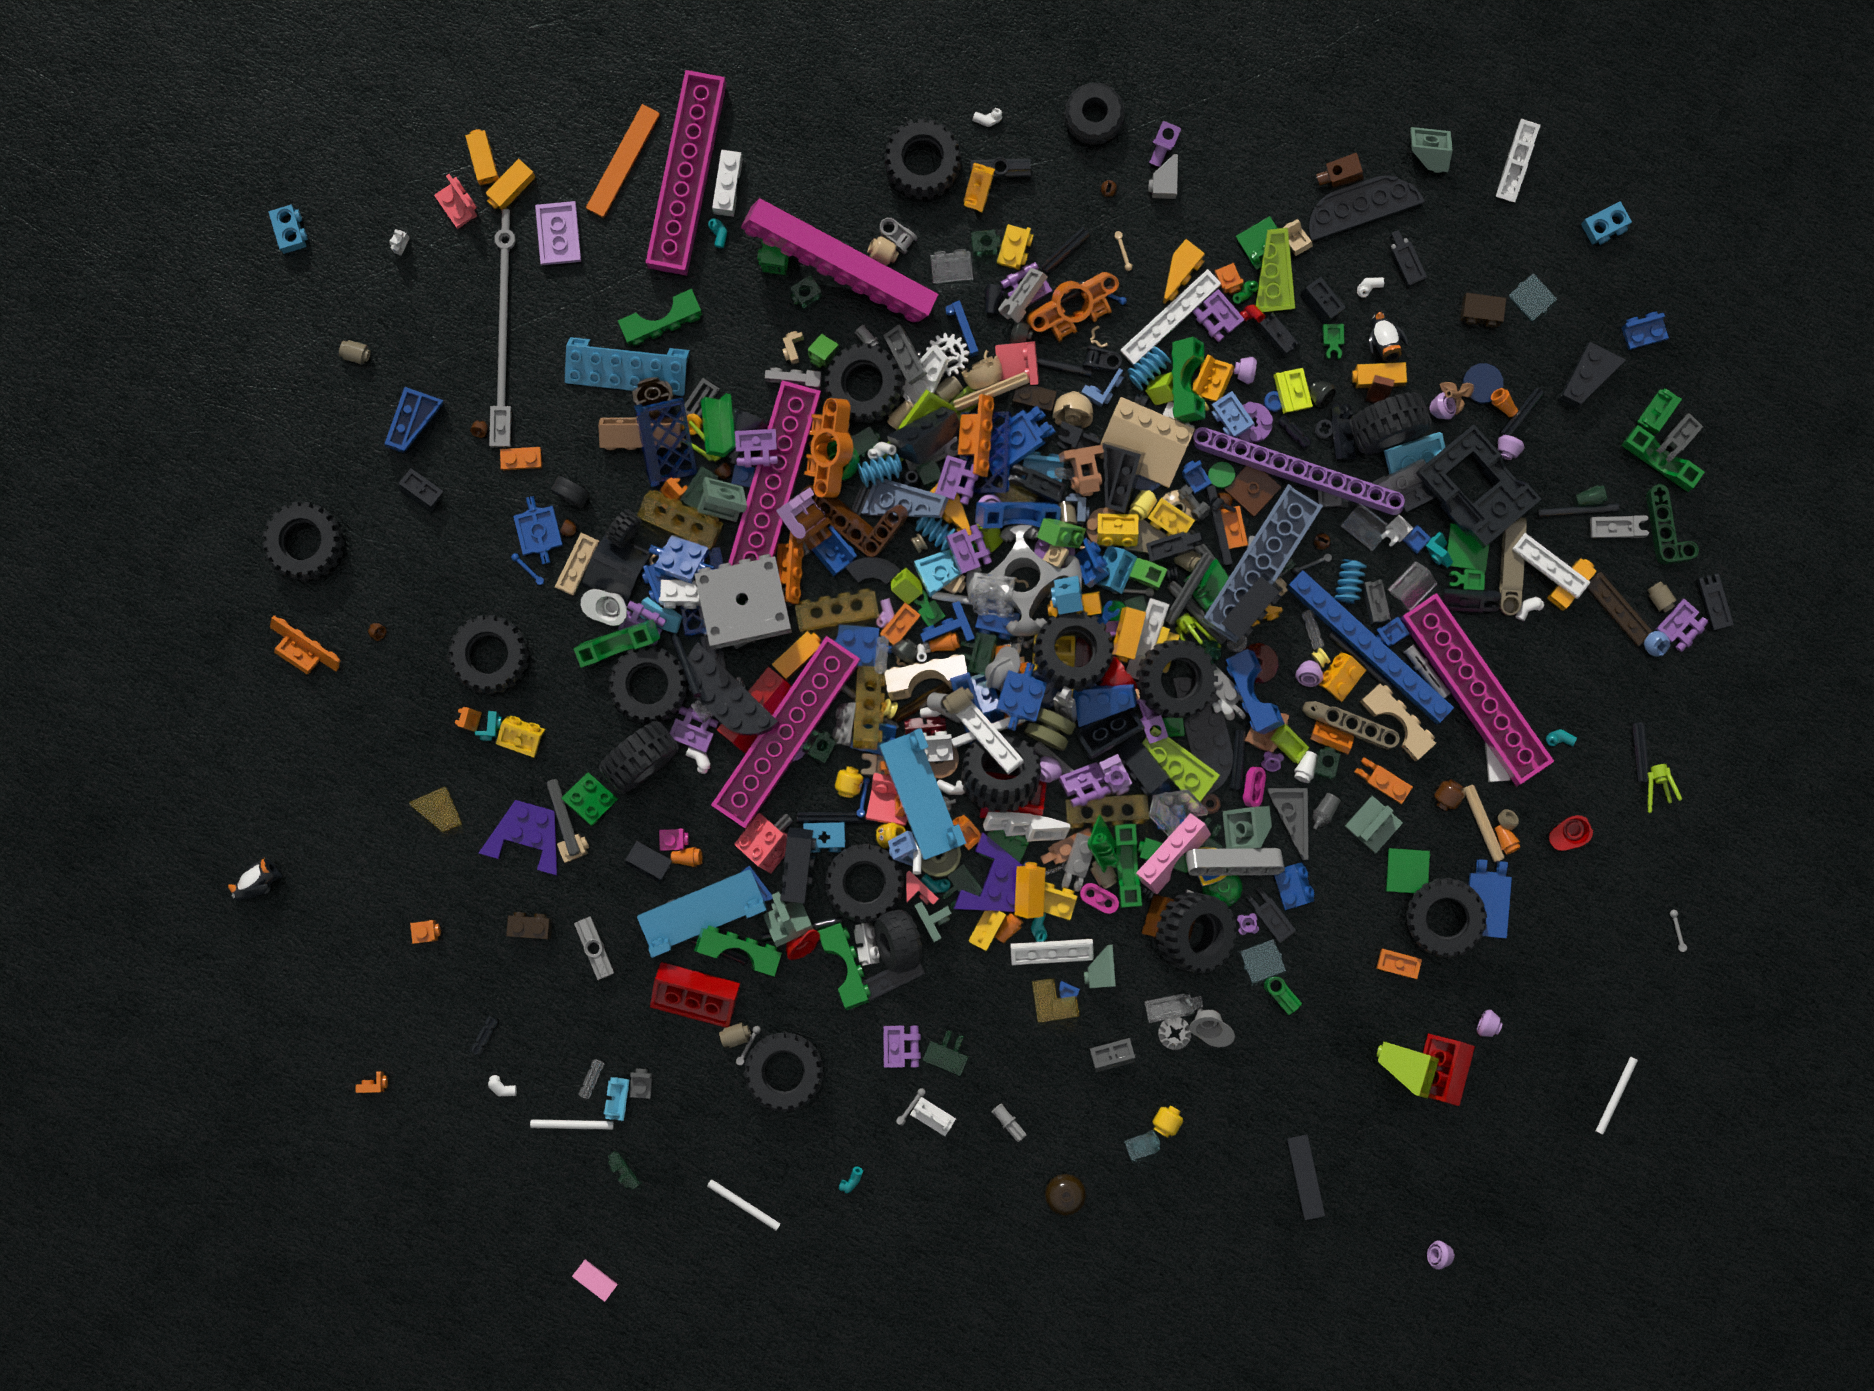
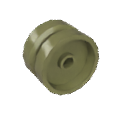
M1040 707L1036 722L1041 725L1033 722L1028 723L1024 733L1047 746L1064 751L1068 740L1061 734L1072 735L1076 724L1058 713Z
M960 846L942 853L943 856L940 859L934 856L924 860L921 857L922 871L929 876L937 878L950 875L960 863Z

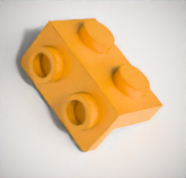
M1207 355L1201 364V371L1198 377L1193 382L1192 391L1205 400L1216 402L1223 397L1235 367L1232 364L1215 360L1211 355Z
M1340 652L1334 658L1329 668L1323 673V680L1318 685L1325 688L1337 700L1342 702L1366 672V669L1352 656Z

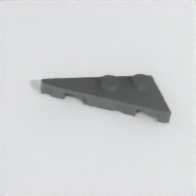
M1268 788L1267 792L1302 860H1308V788Z

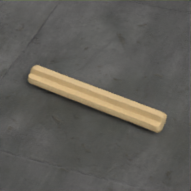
M1025 372L954 400V406L956 410L961 411L978 404L979 394L995 397L1029 383V377Z
M1474 785L1465 787L1463 791L1493 861L1503 860L1504 854Z

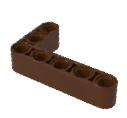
M811 483L810 485L805 487L801 491V493L807 490L808 488H811V490L814 492V483ZM811 496L817 507L824 512L825 519L828 517L831 521L829 524L865 555L870 557L876 556L888 545L908 517V511L903 505H895L883 515L873 528L837 497ZM893 512L898 515L899 519L894 517ZM841 516L845 518L846 523L842 521ZM882 527L887 530L888 534L884 533ZM856 529L861 532V536L857 533ZM872 542L876 544L877 549L872 546Z

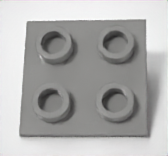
M855 702L839 704L835 714L837 723L832 733L833 744L851 745L854 735L852 730H855L852 726L856 724L853 720H856L858 712Z

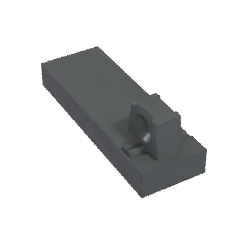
M899 324L883 335L905 379L910 385L927 375L903 326Z

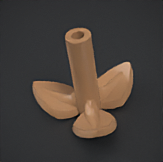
M1443 382L1440 384V388L1445 393V396L1447 398H1454L1456 405L1455 414L1461 412L1465 405L1461 397L1469 398L1474 391V385L1464 383L1458 391L1454 383Z

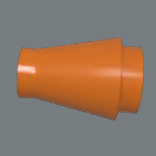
M1499 388L1492 393L1491 400L1494 406L1508 417H1513L1517 414L1518 409L1508 390Z
M950 631L940 637L929 640V645L932 652L956 651V648H960V641L957 632L952 633Z
M1502 825L1494 828L1501 850L1506 855L1521 848L1519 845L1520 841L1511 830L1504 828Z
M696 847L672 851V864L692 867L701 865L702 851Z
M1010 912L1004 917L995 937L1002 943H1005L1007 939L1022 928L1021 924L1023 921Z

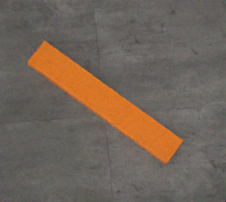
M643 104L641 105L588 202L587 210L605 218L660 116L659 112Z

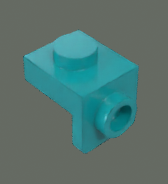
M1438 532L1429 540L1426 547L1435 563L1438 565L1443 564L1448 568L1453 561L1448 551L1443 549L1447 545V541L1443 534Z
M488 711L487 731H475V735L480 737V740L492 741V737H498V729H500L502 717H499V713Z

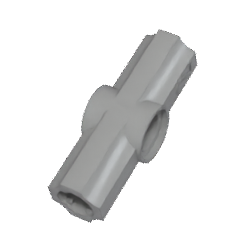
M591 916L574 923L597 980L614 974L605 952L604 944L600 940ZM593 942H596L600 948L596 954H592L589 951V946Z

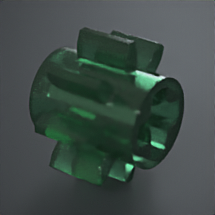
M1205 639L1203 644L1198 646L1205 649V654H1210L1213 658L1210 662L1213 664V662L1218 661L1221 657V649L1217 647L1219 642Z

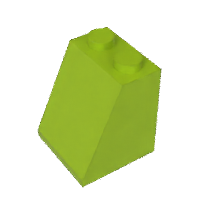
M1383 1042V1045H1380L1377 1051L1378 1062L1412 1093L1428 1098L1439 1059Z

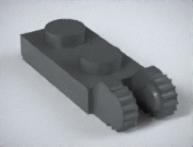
M1690 413L1686 414L1656 451L1660 454L1670 445L1674 449L1666 458L1670 462L1677 454L1684 450L1703 426Z

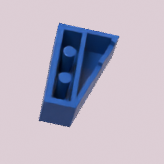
M404 387L385 441V447L405 453L443 405V400Z

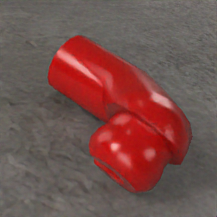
M1249 305L1240 312V315L1245 319L1244 321L1254 318L1260 323L1265 319V314L1255 305Z

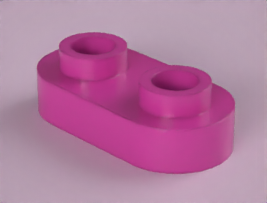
M1251 767L1246 774L1243 800L1247 807H1259L1262 803L1266 774L1261 767Z
M1088 883L1080 891L1081 899L1085 903L1103 913L1111 914L1119 906L1118 898L1114 894L1096 884ZM1088 890L1094 891L1093 897L1090 898L1087 896L1086 893ZM1110 900L1112 906L1108 908L1104 905V902Z

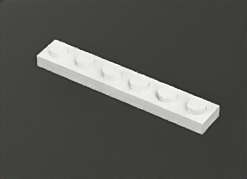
M1207 269L1131 339L1120 352L1132 365L1137 363L1141 357H1144L1152 347H1155L1221 286V282Z

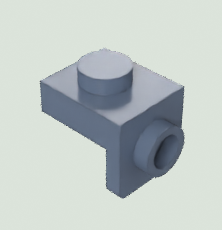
M1069 494V497L1065 498V502L1076 504L1077 524L1084 525L1085 519H1089V507H1086V497H1081V494Z

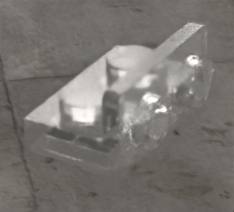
M958 249L954 253L948 254L945 251H938L930 256L933 283L973 279L970 251L966 252V249Z

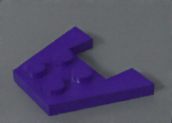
M515 800L479 854L499 859L504 840L543 850L537 870L558 876L555 811Z
M982 833L975 852L992 858L993 862L980 897L960 890L953 909L1015 912L1016 868L1023 865L986 834Z

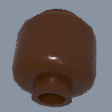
M1451 779L1449 782L1443 781L1434 794L1435 799L1438 801L1436 805L1445 811L1448 808L1452 810L1457 809L1465 797L1464 787Z

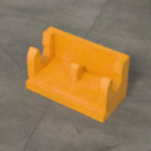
M977 163L973 164L964 197L965 206L980 212L983 211L995 169Z

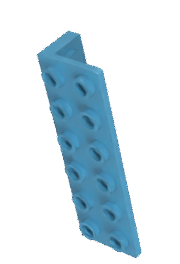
M570 337L566 345L565 383L635 391L640 381L646 378L657 377L660 381H667L670 384L673 395L684 396L686 364L689 359L690 350L669 348L667 355L590 347V339Z
M922 728L907 735L879 745V748L922 858L926 860L966 844L959 824L953 825L926 756L925 749L929 746Z
M748 869L638 915L637 919L649 944L650 955L655 957L671 950L672 945L699 935L701 928L707 929L708 925L716 928L744 915L749 918L766 911V904L752 871Z

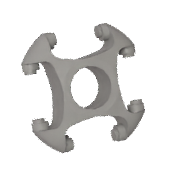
M1027 524L1012 525L1002 530L999 536L1003 541L1011 542L1015 539L1016 542L1004 561L987 575L981 576L982 570L978 567L968 571L966 575L967 594L969 601L973 604H981L984 599L981 591L987 590L1010 602L1020 613L1022 618L1019 622L1017 620L1014 622L1010 621L1006 626L1007 631L1013 636H1033L1039 634L1042 626L1047 621L1043 618H1037L1034 621L1032 616L1042 600L1051 593V588L1055 587L1054 580L1078 576L1080 587L1082 588V571L1079 560L1075 556L1069 555L1065 559L1066 568H1057L1038 557L1026 544V540L1028 538L1031 540L1038 539L1037 536L1040 529L1037 526ZM1030 567L1039 572L1040 580L1037 586L1030 591L1016 592L1007 585L1011 573L1016 569Z

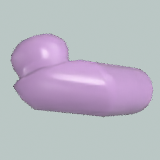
M890 598L880 601L883 611L876 621L877 626L880 628H885L894 617Z

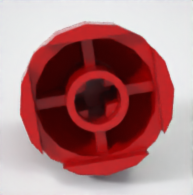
M1113 657L1110 667L1101 679L1102 683L1099 686L1134 684L1135 690L1137 689V684L1132 676L1124 670L1123 664L1116 657Z

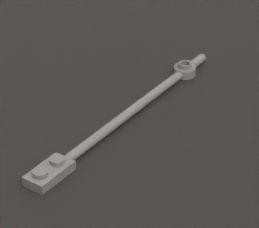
M503 209L502 227L495 235V243L501 249L497 406H490V447H511L512 408L511 406H505L509 250L514 247L516 238L513 232L510 231V210ZM504 238H509L508 243H503L502 241Z

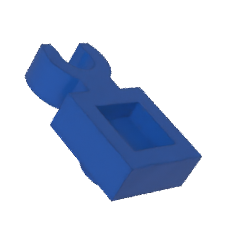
M735 464L731 484L751 487L755 467L745 468V466H737Z

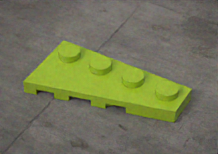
M1288 228L1267 230L1256 299V307L1261 312L1295 309Z
M926 389L898 429L941 407L956 412L958 410Z
M1154 727L1150 734L1157 737L1161 734V731ZM1146 737L1142 742L1143 745L1195 808H1197L1220 775L1171 738L1167 737L1154 743H1149Z

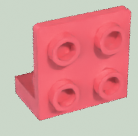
M448 174L446 177L450 185L434 196L458 229L477 216L474 211L477 207L468 193L464 194L466 191L457 177L452 178Z
M1035 341L995 346L996 356H998L1003 369L1002 378L999 382L1025 372L1029 377L1030 385L1039 383Z
M874 773L866 819L882 823L893 822L906 826V814L903 817L895 816L894 798L897 795V791L890 775Z
M758 813L735 842V846L758 867L771 874L785 856L787 835L775 827L762 814Z

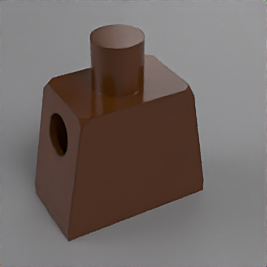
M1357 153L1327 163V171L1316 174L1319 186L1331 182L1333 188L1364 180Z

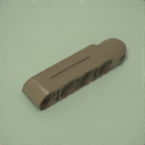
M1526 517L1519 518L1502 534L1499 585L1501 599L1499 605L1501 612L1507 616H1513L1518 613L1522 604L1524 559L1512 549L1524 533H1526Z
M1317 701L1304 703L1302 711L1306 716L1353 735L1356 738L1383 749H1392L1399 743L1398 733L1390 728ZM1332 711L1336 713V722H1331L1328 720V712ZM1348 719L1355 721V729L1352 730L1346 726ZM1366 727H1372L1375 730L1374 737L1366 735ZM1386 734L1394 738L1392 745L1385 743L1384 736Z

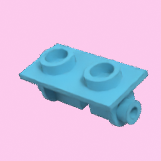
M611 1077V1080L608 1081L607 1096H612V1100H606L605 1119L624 1121L629 1090L628 1079Z

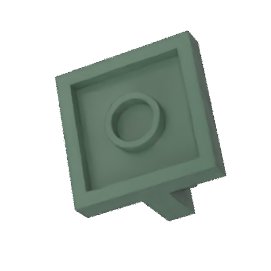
M708 477L704 478L702 483L704 492L697 508L698 512L737 522L740 512L745 513L747 508L743 487Z
M1371 796L1345 827L1371 851L1377 853L1403 822L1392 814L1393 810L1388 805L1383 806L1376 798Z
M779 892L772 895L774 903L771 906L773 910L763 914L776 947L804 935L809 930H814L803 903L790 902L785 904L784 901H780Z
M922 902L914 905L933 942L935 943L940 940L941 936L934 924L938 923L940 926L950 920L948 916L952 915L948 906L929 916Z

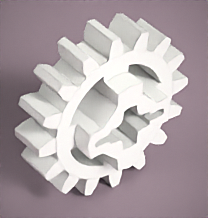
M944 333L942 339L937 335V341L931 340L930 345L939 346L947 343L940 349L944 354L950 352L949 361L943 375L947 373L949 378H951L952 372L955 375H959L958 369L964 370L963 363H968V359L965 356L969 355V351H964L967 344L961 345L962 338L960 337L955 340L954 334L948 338L947 334ZM954 345L958 347L961 355L955 352ZM956 363L955 366L948 368L949 365Z

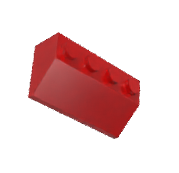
M768 667L748 692L773 715L792 686ZM723 724L717 729L720 734L745 754L758 737L757 734L746 736L736 734L727 729Z
M661 962L654 981L650 1007L727 1028L730 1026L740 983Z

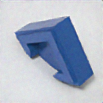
M1061 981L1059 986L1061 999L1068 1007L1072 1008L1080 989Z

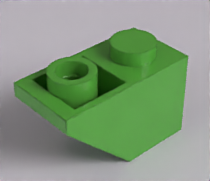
M821 334L808 349L809 358L812 359L810 362L819 368L823 366L827 369L839 350V344Z
M1043 518L1037 538L1053 546L1080 548L1086 529L1060 520Z
M1137 558L1129 579L1158 591L1167 569L1150 561Z

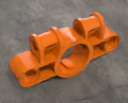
M1102 272L1082 284L1074 281L1064 282L1055 289L1050 302L1028 314L1027 324L1037 332L1051 328L1056 339L1060 342L1064 336L1077 332L1073 322H1080L1090 316L1093 322H1096L1100 316L1112 313L1105 297L1117 290L1119 286L1118 279L1108 272ZM1107 278H1111L1110 285L1104 287V281ZM1073 288L1081 289V295L1085 299L1082 309L1073 312V315H1065V310L1060 304L1062 296L1069 293ZM1037 317H1041V323L1034 326V320Z
M829 398L824 403L823 415L811 414L813 422L812 430L809 431V434L814 435L811 442V454H806L808 462L807 471H804V475L815 477L814 493L817 497L835 498L839 495L843 467L849 463L853 455V442L848 434L851 408L850 403L846 399ZM831 436L837 442V453L833 460H830L827 454V445Z

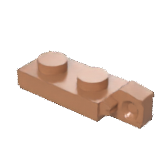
M1089 828L1079 832L1081 834L1091 836V831ZM1077 833L1048 847L1049 853L1040 857L1043 864L1052 860L1055 865L1067 861Z

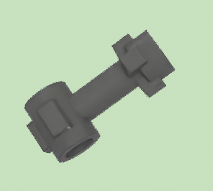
M1186 484L1177 491L1181 500L1185 498L1194 509L1191 512V516L1196 521L1205 519L1211 511L1209 505L1205 502L1199 504L1191 494L1193 491L1191 486L1188 487Z

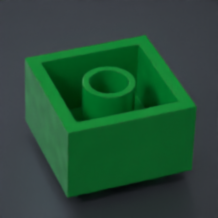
M760 238L763 247L758 250L757 260L759 265H761L762 272L786 275L789 256L783 254L781 249L776 246L766 245L763 243V239Z

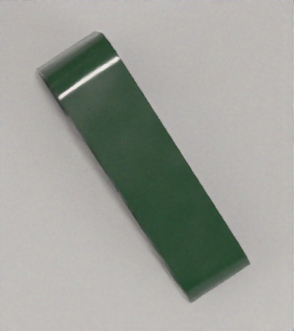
M1662 484L1655 485L1647 492L1646 498L1656 558L1659 563L1664 565L1688 562L1698 555V545L1692 541L1677 543L1668 488ZM1656 491H1657V494H1661V497H1660V498H1659L1658 496H1655V495H1654V493H1655ZM1657 510L1664 512V519H1660L1657 516ZM1661 530H1665L1668 533V539L1661 537ZM1684 547L1690 548L1691 556L1684 554ZM1664 550L1671 552V559L1664 557Z

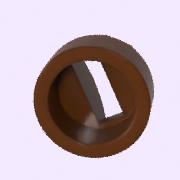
M1107 180L1102 183L1101 193L1103 196L1112 197L1116 194L1117 186L1113 181ZM1108 184L1112 185L1110 193L1106 192Z
M477 420L472 424L470 432L475 437L483 438L487 433L488 426L485 421L480 422V420Z
M727 462L714 470L715 474L721 479L730 477L732 471Z
M1228 493L1217 494L1218 498L1223 499L1226 504L1231 506L1233 499Z
M566 519L560 533L565 536H572L576 532V525L571 520Z
M1320 533L1314 538V546L1319 550H1324L1330 545V538L1325 533ZM1318 537L1328 541L1327 544L1319 541Z
M379 623L370 625L371 627L368 629L369 636L376 641L381 640L386 634V628Z

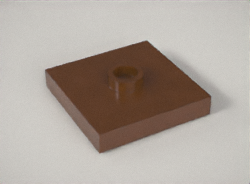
M1246 466L1236 476L1232 485L1225 488L1224 491L1251 516L1255 517L1281 489V486L1267 473Z

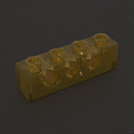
M650 490L644 496L637 515L647 522L694 543L708 547V549H711L716 544L723 523L717 517L699 513L697 508L686 507L682 505L681 501L666 498L663 493L655 490ZM659 506L665 508L666 514L660 512ZM677 514L682 515L685 519V522L679 521L677 518ZM695 523H700L703 526V530H699Z
M870 589L859 590V594L850 595V592L841 593L838 595V598L833 599L830 596L818 598L819 601L811 603L810 600L800 601L799 605H795L799 631L802 632L879 617L875 591L870 592ZM854 601H860L862 608L855 611L851 608V604ZM836 604L842 606V612L840 614H833L831 612L832 606ZM815 608L821 609L823 611L822 616L819 618L812 617V610Z
M858 666L853 748L877 750L878 743H882V730H879V724H883L884 713L880 712V705H884L885 693H881V687H885V675L882 674V667ZM873 687L875 690L868 691L866 690V688ZM870 705L873 706L874 709L867 710L865 706ZM871 724L873 728L867 729L864 725Z
M1146 794L1104 797L1100 800H1091L1087 805L1076 807L1072 806L1070 801L1072 799L1065 800L1066 823H1069L1071 828H1084L1083 824H1092V827H1094L1098 815H1101L1105 823L1112 822V826L1124 825V821H1132V824H1145L1144 820L1149 819L1148 796ZM1130 805L1133 809L1132 815L1125 816L1122 813V807ZM1109 806L1112 809L1113 814L1111 817H1104L1101 810L1103 807ZM1086 807L1092 810V817L1088 819L1081 815V810Z

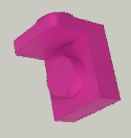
M684 829L659 830L660 851L684 850L685 845H688V833H685Z

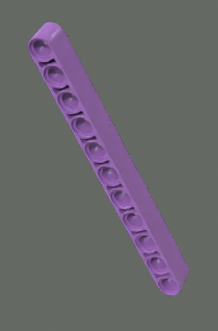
M1201 427L1194 432V446L1201 451L1391 515H1397L1403 510L1405 499L1399 492L1208 428ZM1199 436H1206L1208 440L1200 442L1197 438ZM1219 442L1227 444L1223 449L1218 448L1216 445ZM1239 448H1242L1246 451V453L1244 455H1238L1235 451ZM1263 455L1265 460L1259 462L1255 460V456ZM1281 461L1284 463V466L1277 468L1274 466V463ZM1301 468L1304 472L1298 475L1293 472V469ZM1320 474L1323 479L1315 481L1312 476ZM1337 480L1342 483V486L1337 488L1331 483ZM1358 487L1361 489V493L1354 494L1351 488ZM1374 493L1379 494L1381 499L1373 500L1370 495ZM1391 500H1397L1399 501L1400 506L1393 507L1390 505L1389 502Z

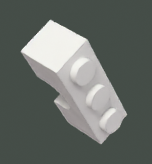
M721 150L712 207L714 214L734 217L738 178H740L743 160L741 152Z

